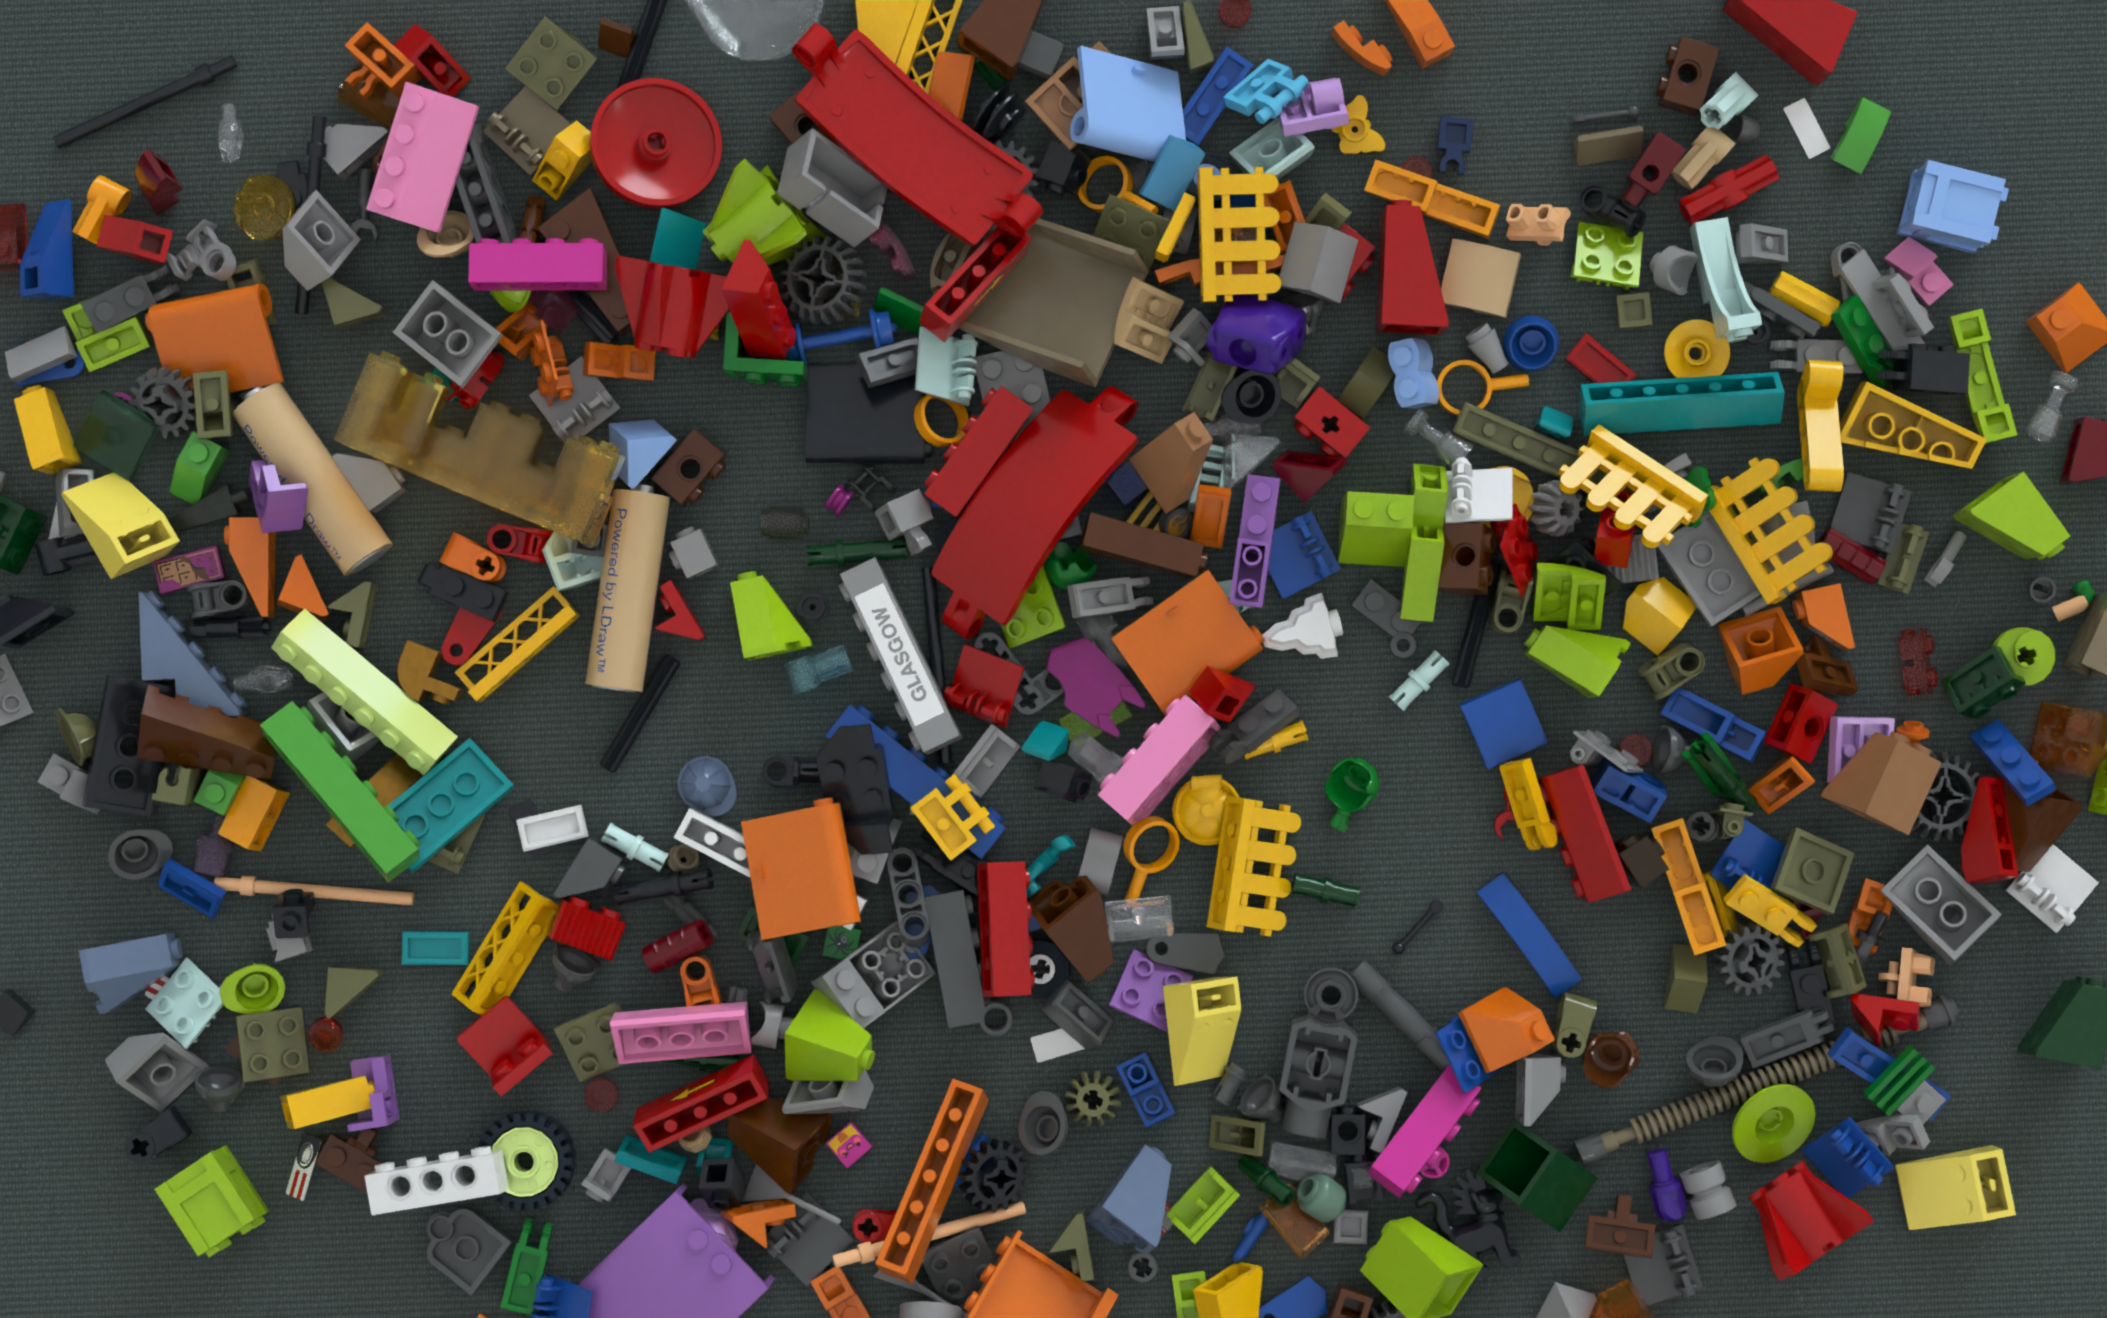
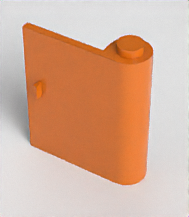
M263 283L155 304L149 307L148 313L145 315V323L148 330L152 332L162 367L168 366L170 373L178 368L181 369L180 377L182 379L188 376L192 378L189 383L191 388L194 387L193 373L223 370L229 373L230 392L282 383L284 381L266 319L272 312L271 295Z
M1208 569L1111 637L1113 643L1165 717L1167 716L1165 713L1167 707L1176 698L1181 700L1186 694L1191 700L1194 699L1189 690L1207 665L1230 674L1263 650L1261 643L1265 641L1256 626L1253 624L1251 627H1248L1234 605L1229 604V598Z
M833 798L814 800V807L741 822L761 940L861 922L841 804L833 803Z

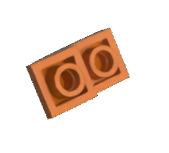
M1344 20L1333 27L1331 36L1355 61L1382 76L1390 72L1392 57L1383 44L1378 46L1373 39L1362 46L1361 42L1363 39L1359 31L1353 25L1348 26Z

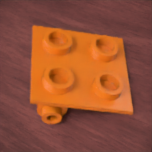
M540 320L537 333H533L534 347H530V358L532 365L538 366L540 376L537 377V384L540 396H545L548 407H551L554 397H559L561 401L571 399L574 387L569 374V368L565 367L567 360L565 359L562 341L558 340L557 336L547 337L544 321Z

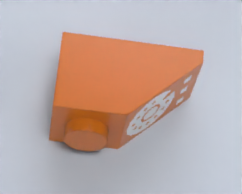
M1841 583L1795 593L1796 600L1792 602L1793 611L1796 619H1801L1802 626L1816 635L1824 637L1827 642L1840 650L1855 648Z

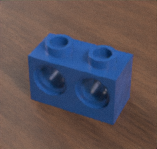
M1605 757L1590 779L1595 795L1648 823L1652 822L1667 798L1664 782L1645 772L1626 773Z

